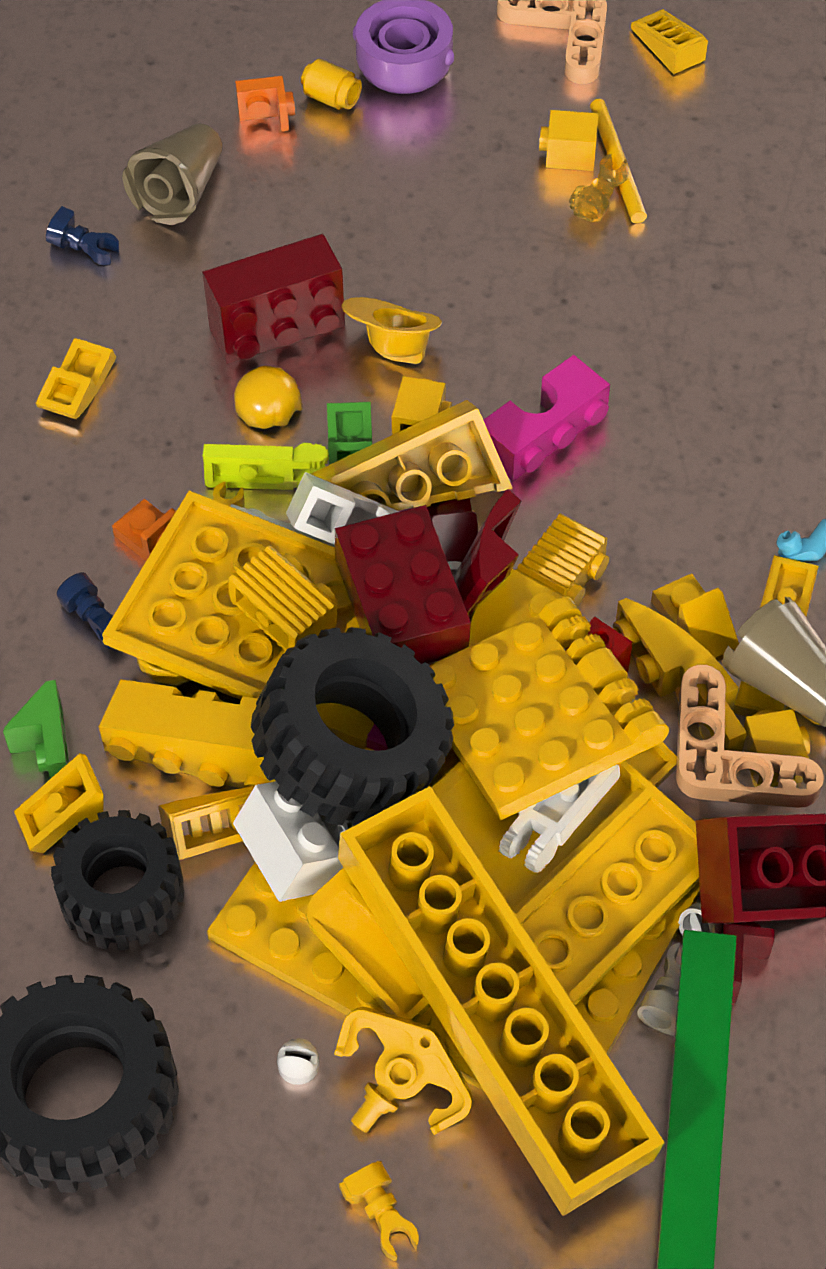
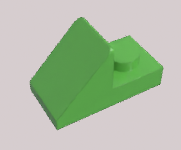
M56 680L46 681L8 722L3 730L9 752L21 753L35 750L39 771H48L50 779L70 762L63 706Z

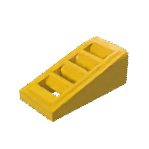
M664 9L631 22V29L673 74L706 60L708 40L699 31Z
M255 786L191 797L159 805L161 824L166 829L167 837H172L179 860L242 842L243 840L233 822L239 813L238 805L246 802ZM224 809L227 810L229 827L227 828L222 827L220 811ZM207 815L209 831L202 832L200 817ZM187 821L189 835H183L181 822Z

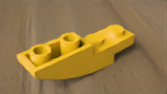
M628 598L618 601L616 621L613 623V629L632 641L631 653L636 659L638 673L646 684L651 683L660 697L675 691L679 702L683 675L693 666L708 665L720 671L726 684L724 750L742 752L747 732L733 712L739 687L724 667L695 638L668 618ZM697 684L699 691L697 706L706 707L708 696L706 685ZM698 722L703 740L710 739L715 735L714 730L709 725Z

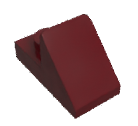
M470 498L462 500L452 499L431 504L427 509L447 561L462 563L478 534L477 514L475 511H472Z

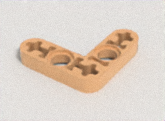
M497 0V16L504 23L569 29L565 58V76L568 80L577 84H588L598 78L606 24V0ZM546 6L559 7L560 10L550 12L545 11L543 8ZM586 12H593L592 20L585 19ZM589 35L595 39L592 41H581L577 37ZM580 57H587L586 65H579Z
M696 665L689 668L683 675L679 693L676 780L680 790L688 797L700 800L794 808L808 807L814 804L819 798L824 781L823 771L820 766L813 760L801 756L724 750L725 679L720 671L712 666ZM697 684L706 685L708 691L706 707L697 706L699 693ZM698 722L705 723L714 730L715 735L707 740H699L690 735L688 727ZM697 756H705L704 774L706 779L703 781L696 780L694 772ZM743 769H752L760 773L763 783L757 787H747L738 781L736 774ZM774 773H779L777 788L771 787ZM796 775L803 776V782L807 784L806 789L796 788L797 784L793 777Z

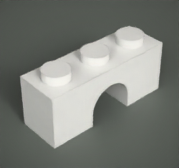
M304 472L286 511V515L293 528L335 545L334 528L400 511Z

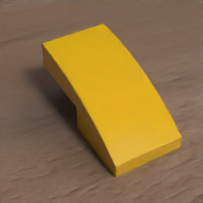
M74 338L61 367H52L35 403L37 407L77 419L89 406L105 381L116 359L113 349Z

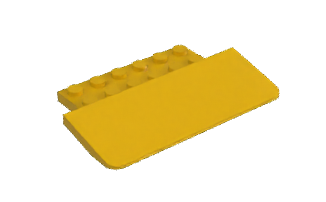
M618 710L612 712L611 714L614 716ZM663 741L617 764L620 767V778L562 846L558 845L553 859L538 873L529 870L524 864L526 855L529 852L528 850L535 844L540 834L532 831L528 844L520 850L516 857L511 859L502 855L499 851L500 841L506 831L509 830V827L519 817V813L500 821L461 761L431 787L574 1005L699 882L696 822L657 788L677 769V756ZM343 867L310 898L306 910L308 925L313 933L387 1013L416 1021L431 1006Z

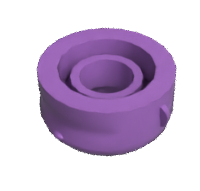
M382 0L367 8L358 18L356 26L353 28V38L356 41V60L362 75L370 83L389 93L414 94L427 90L444 78L450 65L454 62L453 24L446 12L430 1Z

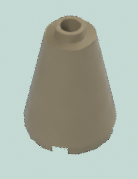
M198 123L136 151L130 157L122 175L125 192L132 204L139 211L145 208L154 216L151 219L157 223L174 225L184 222L195 211L222 153L221 138L210 126Z
M785 597V604H782L777 599L769 601L758 609L736 632L742 640L735 651L729 646L726 648L722 664L734 677L826 727V645L800 607L790 597Z

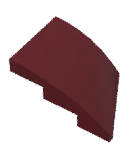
M509 489L504 492L493 506L454 575V580L470 621L478 604L510 575L519 556L504 541L522 502Z

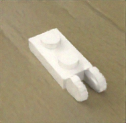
M619 765L604 770L518 812L519 817L509 827V830L506 831L500 841V853L511 859L516 857L520 850L528 844L532 831H535L540 836L530 850H528L524 865L533 872H541L545 865L553 859L558 845L562 846L620 778Z

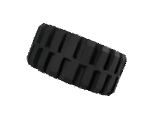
M353 627L348 628L346 633H341L340 628L321 630L318 636L316 634H309L299 639L294 647L288 648L280 657L256 702L257 706L251 719V729L255 734L251 741L257 758L264 757L260 767L269 781L275 779L279 784L277 789L279 794L288 802L291 798L302 805L300 810L312 817L318 813L326 816V822L342 826L346 820L352 821V826H355L427 788L444 764L445 757L451 750L453 742L451 729L454 726V719L451 707H444L449 699L442 683L436 685L433 680L435 672L426 662L421 665L414 658L415 652L406 645L400 648L391 643L392 637L379 632L375 636L367 635L366 629ZM323 703L342 704L363 713L379 728L388 749L379 751L365 750L344 742L325 725L316 705Z
M72 975L57 976L55 978V985L44 988L41 981L26 987L28 995L17 1001L14 996H11L0 1005L3 1013L0 1017V1159L4 1167L14 1176L19 1177L25 1173L30 1185L44 1190L49 1187L50 1181L56 1182L60 1192L76 1193L78 1183L89 1182L92 1190L108 1186L105 1177L113 1173L119 1172L124 1179L137 1170L134 1160L139 1155H142L145 1159H150L159 1148L156 1135L157 1133H168L174 1120L171 1107L178 1103L179 1088L176 1081L177 1071L167 1033L161 1020L155 1019L153 1008L143 998L133 1000L130 988L115 982L108 989L105 987L103 977L86 975L84 983H75ZM78 1047H92L109 1052L121 1061L123 1076L118 1088L104 1105L88 1115L68 1120L50 1119L36 1114L27 1106L25 1096L33 1075L44 1062L62 1051Z

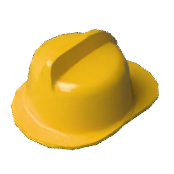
M349 298L344 300L341 306L348 316L366 324L369 342L374 350L384 358L392 361L420 363L425 356L430 331L439 328L442 324V320L433 314L412 311L374 298Z

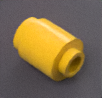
M319 58L313 63H309L301 76V84L306 96L335 109H351L359 99L362 89L361 80L355 78L353 72Z

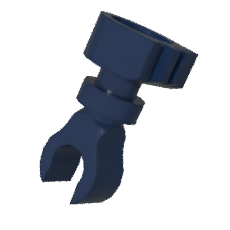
M61 206L48 225L46 231V241L62 249L66 248L68 243H70L71 248L77 251L83 249L99 265H111V254L101 250L102 248H108L119 253V241L114 235L110 233L89 232L88 228L81 225L75 228L74 211Z
M84 572L76 573L66 579L58 588L57 597L68 614L76 610V613L83 621H88L101 643L109 650L112 647L103 643L102 634L113 615L104 608L103 601L97 596L98 588Z

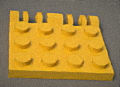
M560 597L549 602L538 615L429 665L435 672L434 682L436 685L442 683L449 700L444 707H451L453 712L454 726L451 729L453 735L451 747L500 821L660 744L669 733V727L660 715L654 711L653 706L648 700L639 698L632 702L638 694V686L628 677V673L610 649L604 648L606 645L599 635L590 634L587 636L591 625L585 616H582L581 611L570 597ZM618 710L614 716L611 714L612 712Z

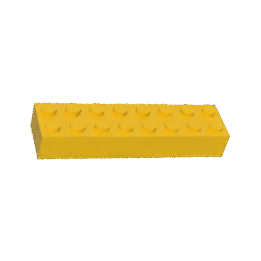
M431 786L340 833L339 861L561 1215L568 1214L653 1162L663 1147L664 1140Z

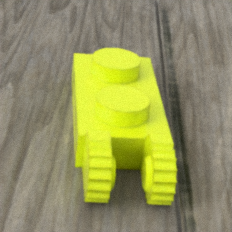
M302 443L294 449L293 446L204 444L205 486L215 488L218 484L226 482V488L293 490V488H298L304 472L311 474L326 467L325 464H328L329 460L328 449H326V446L318 445L317 443L314 445Z

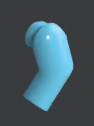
M826 519L820 521L809 537L801 538L800 534L796 531H793L792 534L790 531L781 533L776 541L780 557L801 562L820 560L826 553Z

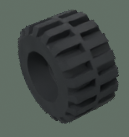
M119 810L118 816L109 817L108 811L97 813L99 820L90 823L88 818H85L78 823L79 831L77 833L69 830L62 838L65 848L57 847L53 858L56 866L51 867V877L61 911L70 929H76L79 938L87 943L94 937L97 947L108 949L110 942L116 943L118 950L129 949V942L138 940L140 946L150 942L149 934L152 932H156L159 936L168 929L166 918L175 921L180 912L178 902H183L184 888L182 883L184 881L176 845L172 837H167L166 829L159 822L153 826L151 825L150 817L139 813L136 819L131 818L130 810ZM116 867H134L145 873L134 887L121 893H103L92 888L96 880L103 873Z

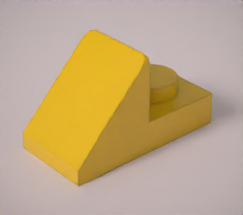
M691 573L652 591L651 602L657 611L688 632L717 661L723 659L724 652L728 646L734 651L736 650L739 641L723 592L719 587L705 592Z
M79 753L14 810L30 851L45 853L69 830L78 825L80 821L88 818L90 823L99 820L97 813L104 812V797L87 756Z

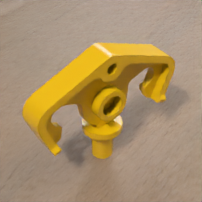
M369 1007L356 1008L346 1016L334 1055L341 1057L351 1056L359 1048L357 1034L362 1028L373 1029L384 1045V1051L375 1065V1078L378 1086L367 1082L364 1086L366 1091L364 1098L366 1100L351 1118L352 1123L357 1128L367 1133L382 1113L386 1115L389 1111L392 1113L396 1112L399 1105L394 1098L406 1099L413 1097L428 1083L445 1088L452 1095V1103L448 1107L434 1108L428 1122L434 1135L468 1115L473 1101L471 1090L435 1028Z

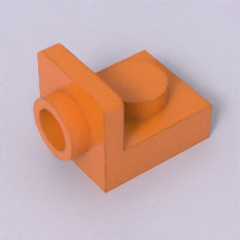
M283 76L235 81L240 121L279 117L281 132L289 131L288 116L295 115L293 92H285Z
M143 499L112 525L113 534L118 540L147 561L176 510L171 508L164 514L146 499Z

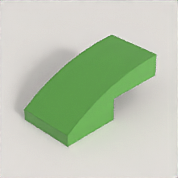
M371 402L327 403L330 465L372 445Z

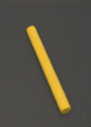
M595 99L591 102L590 109L592 113H599L597 128L627 211L633 223H641L646 219L647 215L605 101L603 99Z

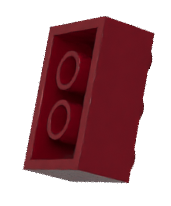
M323 233L202 271L209 328L227 364L242 359H250L255 355L282 346H289L295 342L322 333H329L345 326V312L341 307L344 302L343 271Z
M426 505L334 528L335 560L359 628L366 629L367 635L375 636L379 632L392 637L390 642L400 648L406 645L415 652L414 658L421 665L424 662L429 663L444 659L469 647L471 621Z
M826 813L740 816L695 820L702 923H738L826 917Z

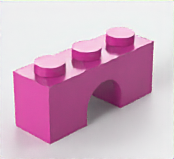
M574 354L542 377L540 405L547 410L546 412L538 414L528 413L510 400L483 419L505 472L513 482L524 473L535 471L544 459L558 448H566L575 439L576 435L589 425H597L603 420L609 410L610 384Z

